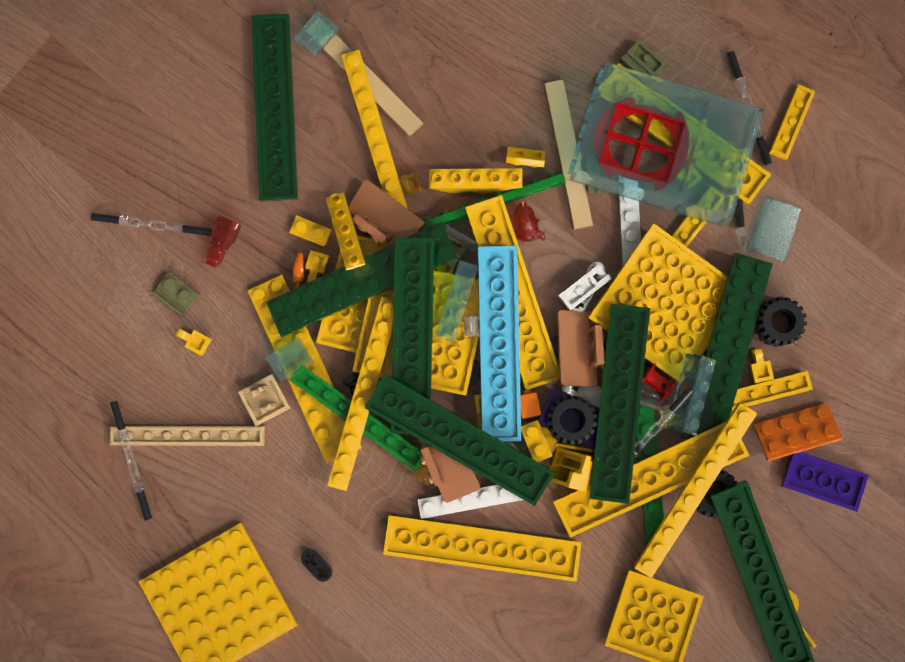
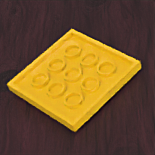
M628 569L604 645L650 662H683L704 596Z

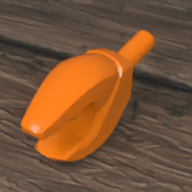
M302 253L297 254L293 267V282H296L295 288L300 287V283H303L305 278V260Z

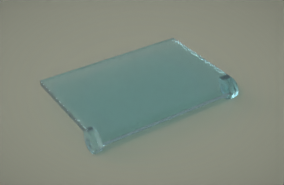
M765 196L748 251L757 252L785 262L801 209Z

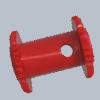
M653 363L643 372L642 383L646 382L661 394L659 400L663 401L676 387L677 379H674L672 382L668 381L654 370L656 364Z

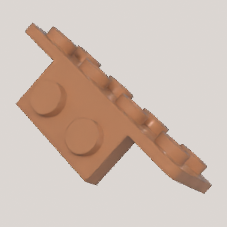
M369 180L363 182L348 206L350 213L354 216L352 221L358 224L356 227L365 233L371 234V238L380 244H394L395 238H407L418 233L424 225L422 219Z
M560 310L557 312L559 375L562 386L595 387L597 385V367L604 364L606 353L603 349L605 334L602 330V325H594V322L588 319L591 312Z
M419 440L423 448L421 449L420 459L422 464L428 467V479L431 484L434 483L435 487L438 486L444 502H451L480 489V484L473 470Z

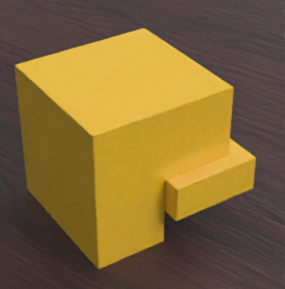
M557 447L552 465H549V468L555 472L550 482L588 493L594 462L590 461V456Z

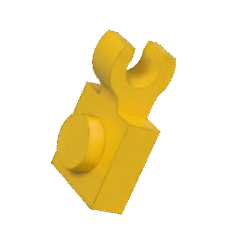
M310 250L305 267L306 270L310 271L307 283L317 279L318 274L324 275L329 255Z
M179 328L176 336L187 341L184 347L203 356L212 340L196 330L189 334Z
M762 349L751 350L754 363L749 364L753 383L774 379L770 360L764 361Z

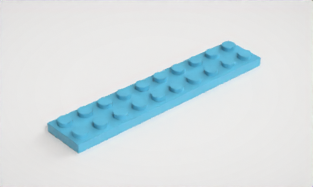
M517 246L478 247L482 430L501 441H521Z

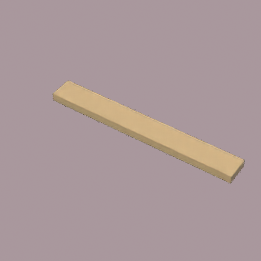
M318 18L306 29V32L346 72L341 55L352 52V50ZM364 63L376 104L410 137L423 125V122Z
M564 81L547 82L544 86L561 169L566 179L564 184L573 228L576 230L592 227L593 222Z
M110 426L109 445L265 446V426H125V429L119 431L117 426Z

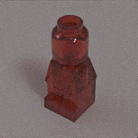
M220 215L217 219V222H219L218 226L213 232L211 241L213 246L209 247L205 257L207 259L206 264L215 268L222 263L226 254L224 249L228 250L236 241L242 226Z

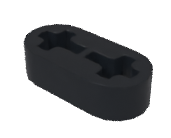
M308 549L302 554L301 562L317 580L325 582L331 578L333 574L332 567L316 550ZM307 553L315 555L313 559L317 563L316 565L311 561L309 563L306 561ZM318 565L322 569H328L327 577L319 575L321 571L317 568Z

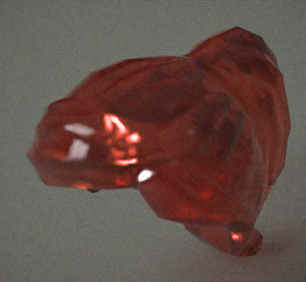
M523 201L518 204L513 214V230L516 238L522 242H531L537 239L545 241V232L538 229L537 223L540 220L535 217L533 209Z

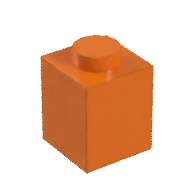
M532 390L521 391V419L541 415L537 392L532 393Z

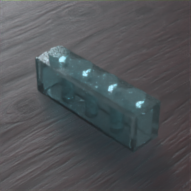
M459 261L436 337L455 342L478 266Z
M686 353L673 403L689 386L695 392L676 413L670 412L667 429L697 436L716 360L703 355Z

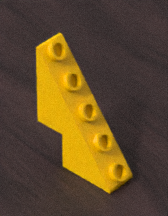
M522 168L429 169V189L450 194L469 191L486 194L522 188Z
M344 192L326 197L346 271L365 265L362 248Z

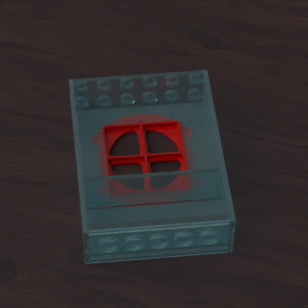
M606 62L604 68L600 67L595 84L598 86L595 85L589 102H592V104L589 103L584 120L587 122L583 123L578 137L582 140H578L573 153L576 159L573 158L567 173L571 175L569 180L715 225L725 226L733 218L764 109ZM631 115H642L644 117L643 126L638 138L613 131L614 124L622 118ZM651 120H658L668 129L673 140L672 148L647 142L646 136ZM610 139L635 146V153L629 168L621 166L612 156L608 146ZM643 149L667 155L669 158L667 164L656 171L641 173L637 170Z

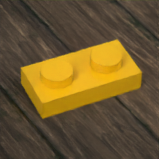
M516 147L507 148L506 163L544 168L545 151Z
M296 215L289 233L325 248L332 229Z
M538 420L521 426V432L532 459L540 462L553 456Z

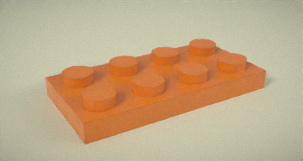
M828 403L759 422L753 426L767 462L840 441L843 438Z

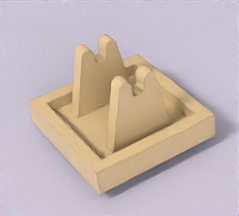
M273 374L238 392L255 426L291 408Z

